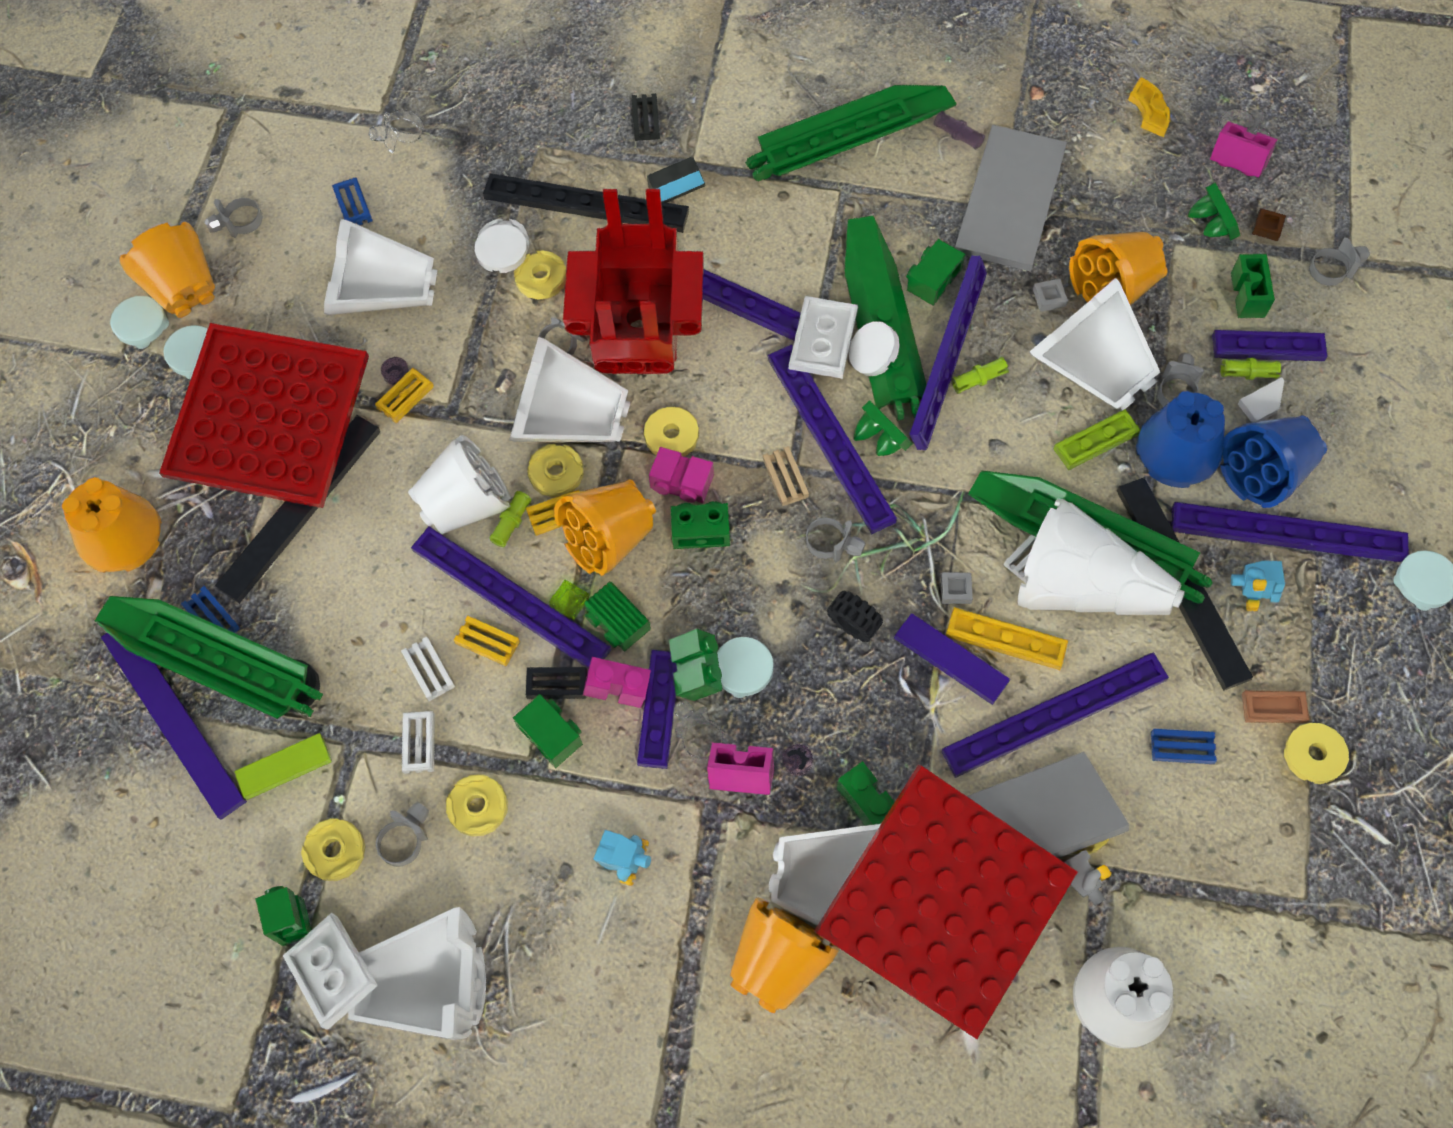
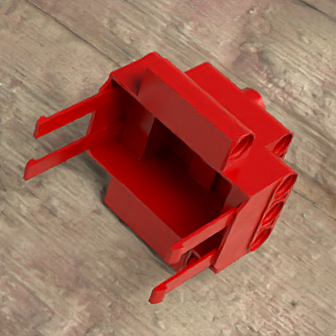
M603 189L608 225L603 228H597L596 250L568 251L563 312L564 327L568 333L573 335H590V349L594 368L601 373H670L674 370V364L677 359L678 336L696 335L702 330L703 251L678 250L677 228H670L663 224L660 189H646L645 191L649 224H622L618 190ZM637 320H642L643 327H633L631 324Z

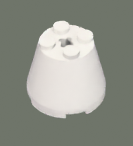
M460 435L453 440L415 485L408 490L410 497L422 509L420 512L422 520L428 526L434 524L441 534L499 514L510 507L508 500L511 497L494 466L490 467L483 456L477 455L481 452L480 449L464 435Z
M1112 947L1097 952L1083 964L1074 981L1073 1003L1082 1025L1086 1026L1094 1036L1105 1042V1044L1123 1049L1137 1048L1156 1039L1169 1024L1174 1006L1173 986L1169 973L1158 958L1128 947Z

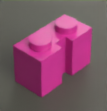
M1228 121L1219 133L1210 160L1216 161L1223 167H1232L1240 170L1247 176L1259 178L1268 165L1278 139L1259 132L1256 135L1247 132L1248 128Z
M660 447L648 475L650 488L662 495L672 494L679 496L682 500L689 503L696 501L703 504L714 477L713 462L694 456L691 459L681 456L680 452Z
M592 657L583 696L606 700L608 694L619 696V704L641 708L646 697L651 670Z
M712 743L707 766L709 789L770 795L774 774L773 748L748 746V752L737 751V746L734 744Z

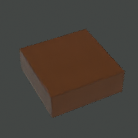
M1260 208L1252 234L1278 241L1286 215Z

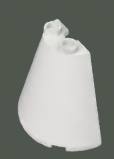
M341 219L331 282L328 281L324 301V314L336 315L426 305L432 306L434 290H429V286H435L437 270L432 269L434 258L350 221Z
M1116 278L1030 351L1033 357L1116 409L1119 407L1122 410L1126 409L1135 401L1133 395L1139 389L1145 392L1157 382L1154 377L1160 373L1122 286Z
M538 337L509 441L620 442L624 426L620 425L621 416H627L630 401L626 400L628 390L546 339Z
M881 824L780 837L773 852L774 861H778L777 874H772L769 881V892L772 893L771 901L818 925Z
M460 907L453 908L359 952L378 986L348 1012V1020L450 1040H460L469 1037L472 1034L470 1028L472 1025L479 1024L482 1016L486 993V972L482 947L476 948V943H474L472 937L477 931L466 912Z

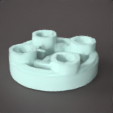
M134 296L124 300L114 309L110 325L120 341L133 345L138 349H144L169 326V320L163 307L152 297Z
M198 325L186 326L175 331L167 339L163 351L164 358L174 372L185 376L187 379H191L208 330L207 328Z
M1417 551L1408 555L1399 565L1393 579L1394 584L1399 588L1404 597L1415 604L1418 609L1427 611L1431 608H1438L1447 604L1453 598V564L1443 555L1433 551Z
M749 637L734 638L723 644L717 652L719 667L722 672V688L736 698H743L760 692L773 677L772 655L768 648L756 639Z

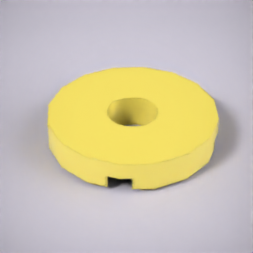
M542 250L532 255L529 253L526 255L524 263L514 270L516 286L528 298L537 300L551 298L557 295L566 284V267L564 262L553 252ZM539 271H545L547 273V275L543 278L534 277V275Z
M666 407L650 415L645 423L644 438L647 447L654 455H657L659 448L663 447L680 452L681 456L685 457L696 447L699 439V427L696 419L690 412L680 407ZM669 429H676L679 432L678 436L674 438H668L664 433Z
M548 444L539 448L529 461L528 478L533 488L545 496L559 497L573 492L580 485L584 475L583 463L579 454L567 445L556 446V444ZM554 465H559L563 468L562 472L557 475L549 474L548 470Z
M1307 723L1300 725L1288 736L1284 749V758L1289 769L1298 778L1304 781L1315 782L1314 784H1324L1335 780L1345 771L1349 762V750L1344 738L1335 729L1321 723ZM1309 747L1319 748L1323 753V760L1313 759L1309 754Z
M470 775L459 780L446 799V813L450 823L460 833L471 837L484 836L495 831L504 821L508 811V799L502 786L494 779L485 775ZM475 798H481L485 800L484 808L477 813L469 811L470 802Z
M330 818L319 822L309 830L301 851L303 863L311 874L324 881H338L349 877L358 869L364 858L365 843L363 835L352 823ZM332 842H339L341 845L340 852L334 857H327V846Z

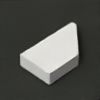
M1281 377L1239 400V407L1251 422L1263 421L1278 412L1284 379Z

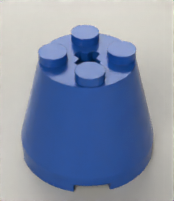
M1183 391L1152 415L1142 426L1136 442L1137 456H1140L1141 461L1149 470L1148 474L1160 483L1177 488H1189L1190 485L1210 479L1223 459L1225 433L1223 405L1207 395Z
M1303 415L1246 423L1231 430L1224 437V464L1220 465L1227 484L1243 501L1248 499L1261 505L1262 508H1271L1287 500L1321 462L1323 455L1327 453V445L1321 439L1320 434L1311 424L1309 418Z

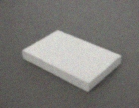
M805 296L790 357L789 369L843 379L858 305Z
M333 913L329 914L283 955L320 1026L326 1030L331 1028L378 986L338 916Z

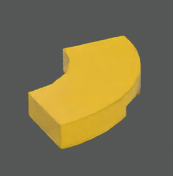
M1140 77L1131 91L1128 100L1141 111L1143 120L1140 128L1164 138L1170 122V109L1163 99L1162 92L1151 82Z

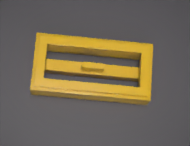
M412 368L375 403V406L385 416L390 417L394 423H398L434 385L424 375ZM415 378H417V380L407 389L406 387H407ZM399 395V397H398L389 407H387V405H388L396 396Z
M579 490L526 508L535 536L562 527V525H556L555 519L540 525L537 523L552 517L555 518L554 507L556 502L569 494L580 492Z
M467 615L465 625L461 626L459 635H456L453 640L455 644L507 666L520 643L519 638ZM471 627L476 628L482 632H485L491 636H494L500 640H503L511 645L509 647L501 642H498L492 638H489L483 634L471 630ZM466 636L472 637L506 654L505 656L499 655L465 638Z

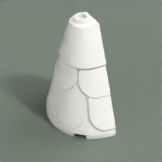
M1060 498L1055 501L1054 505L1058 506V508H1050L1029 554L1024 570L1026 584L1021 583L1018 606L1030 610L1115 612L1116 615H1170L1173 606L1179 608L1185 591L1180 590L1181 583L1143 552L1135 551L1110 529H1105L1073 503Z

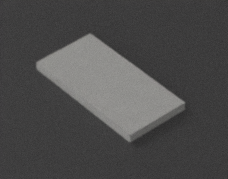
M992 125L955 248L963 252L965 256H981L982 260L1031 272L1067 142Z
M1085 752L967 796L1057 858L1129 831V823Z

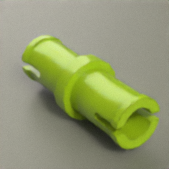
M1003 357L982 366L979 364L975 365L972 368L973 370L951 378L953 388L957 394H960L974 386H984L987 384V381L1009 373L1008 365Z
M1247 358V360L1223 359L1222 364L1225 365L1220 366L1222 377H1245L1246 380H1254L1255 377L1278 379L1280 375L1276 373H1281V363L1279 361H1256L1255 358Z
M516 491L510 502V507L501 512L499 516L500 521L489 537L490 541L495 545L505 547L514 529L519 528L522 523L521 517L532 500L526 493Z

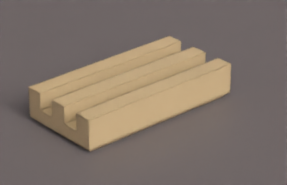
M789 446L785 447L784 451L779 452V450L773 451L772 455H768V453L763 455L764 464L782 506L809 498V492ZM783 458H786L787 463L799 488V494H797L794 488V485L788 474L786 466L783 462ZM774 461L778 464L791 495L790 497H786L772 464Z

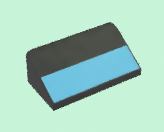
M689 157L647 176L648 188L660 189L661 202L666 203L705 187V182L693 157Z

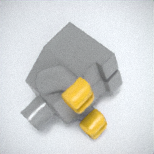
M1085 849L1064 863L1078 872L1071 886L1083 898L1088 895L1094 906L1106 900L1099 890L1102 887L1100 880L1103 881L1109 878L1112 873L1106 865H1102L1094 870L1088 862L1091 857Z

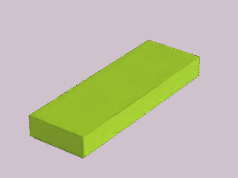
M1124 409L1056 443L1053 449L1069 471L1138 436L1141 430L1127 410Z
M318 733L234 772L243 797L249 800L331 763L332 759L323 736Z

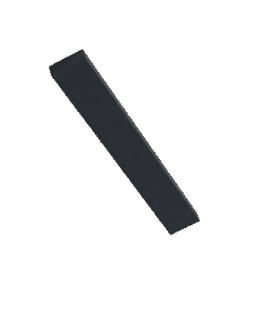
M490 173L483 192L485 200L607 220L603 192ZM618 195L622 223L649 224L646 199ZM661 202L663 224L670 228H677V232L684 233L689 206Z
M356 415L348 425L327 497L380 433L379 427L359 415ZM285 501L215 584L217 590L240 604L319 507Z
M1144 477L1118 487L1117 493L1132 521L1179 542ZM1187 578L1185 585L1201 592L1205 598L1202 603L1198 604L1183 597L1179 609L1223 691L1251 681L1253 676L1204 587L1191 582Z

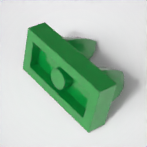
M1216 182L1207 186V195L1199 199L1192 206L1187 216L1190 218H1205L1217 214L1205 227L1203 232L1205 236L1222 237L1228 235L1230 241L1241 236L1238 223Z
M870 400L862 407L865 413L855 428V441L868 439L883 429L884 432L879 437L876 446L877 456L893 454L900 448L906 451L913 444Z

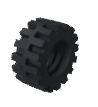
M841 591L827 609V615L832 618L833 623H836L848 635H852L853 638L859 639L862 642H869L883 623L881 615L876 612L873 606H870L867 601H863L858 595H853L849 591Z

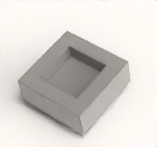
M1060 279L1034 284L1033 292L1040 312L1067 306L1068 299Z
M942 572V604L972 603L971 573Z

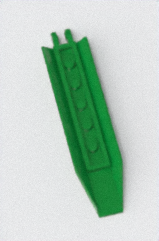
M894 85L758 136L762 152L747 158L745 163L749 169L756 168L752 176L758 182L768 179L772 174L781 176L918 124L956 106L957 103L946 86Z
M874 215L848 219L844 274L851 304L858 305L855 319L857 329L859 330L864 325L873 321L883 322L890 326L899 337V351L894 363L890 362L887 366L889 369L877 376H869L875 406L880 410L890 403V405H893L896 420L899 421L904 419L902 403L909 402L911 413L915 418L919 408L918 399L922 400L927 384L897 265Z
M981 470L968 493L969 496L1012 526L1035 537L1050 508H1058V506L1054 505L1055 501L1059 498L1066 500L1069 503H1073L1105 529H1110L1135 551L1143 552L1181 583L1180 590L1185 591L1184 598L1198 604L1202 603L1205 598L1201 592L1185 585L1187 578L1191 582L1205 588L1211 587L1213 583L1211 578L1193 569L1200 552L1040 477Z
M109 596L94 620L127 651L276 719L290 711L291 708L311 717L314 710L308 705L296 701L300 692L319 701L323 696V693L305 685L307 665L159 599Z

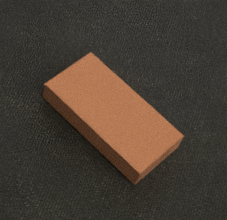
M1245 690L1242 693L1245 722L1307 723L1309 721L1306 691Z

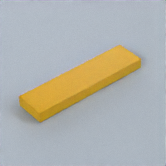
M953 607L945 635L951 639L1060 670L1068 644L1066 639Z

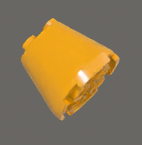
M184 221L180 225L171 227L168 222L157 225L132 240L131 243L134 247L127 255L123 254L120 256V265L125 273L167 312L175 314L178 318L187 316L195 305L199 303L206 305L215 298L213 294L215 285L198 234L188 222Z
M1146 232L1091 236L1078 242L1075 255L1070 257L1069 262L1073 288L1077 296L1082 294L1087 303L1116 278L1120 282L1131 306L1168 273L1162 239L1159 236H1152Z
M96 477L90 478L74 489L62 503V509L77 553L91 568L99 572L105 573L106 571L115 572L121 570L128 572L134 570L150 559L160 544L158 539L162 521L156 509L145 498L111 482Z
M631 479L625 482L569 494L559 499L554 507L556 525H562L565 537L568 540L564 544L568 552L583 570L589 574L592 572L599 573L600 576L612 571L652 530V515L656 513L652 501L643 497L635 482Z
M756 897L749 909L730 972V976L733 978L730 985L744 995H747L748 992L760 998L758 1002L760 1006L771 1013H775L779 1009L786 1010L834 961L840 949L832 943L829 945L823 943L824 938L815 933V928L784 909L777 907L769 909L767 908L768 901Z

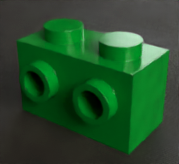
M711 501L703 505L681 503L677 506H671L673 549L730 546L728 503Z

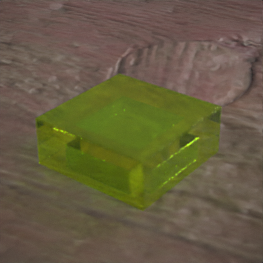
M564 580L550 599L549 605L574 620L590 596L586 591Z

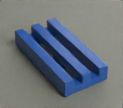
M356 177L332 185L344 220L354 224L357 223L359 226L363 225L362 221L367 220L368 223L373 221ZM354 185L364 213L359 214L349 186ZM343 188L354 214L350 218L340 193V189Z
M205 586L200 589L201 592L198 595L196 593L191 595L192 599L187 602L185 600L181 603L188 613L197 617L199 615L193 608L198 605L213 624L224 628L202 602L205 598H208L231 626L228 629L229 631L236 633L241 629Z
M1153 729L1151 731L1152 761L1215 764L1217 762V757L1214 753L1216 750V744H1214L1215 732ZM1159 738L1206 741V743L1159 741ZM1159 748L1207 751V755L1159 752Z

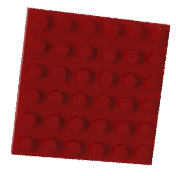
M210 323L159 474L163 478L323 508L367 366L369 354L363 350Z
M918 765L814 932L975 1039H978L1078 872L931 771Z

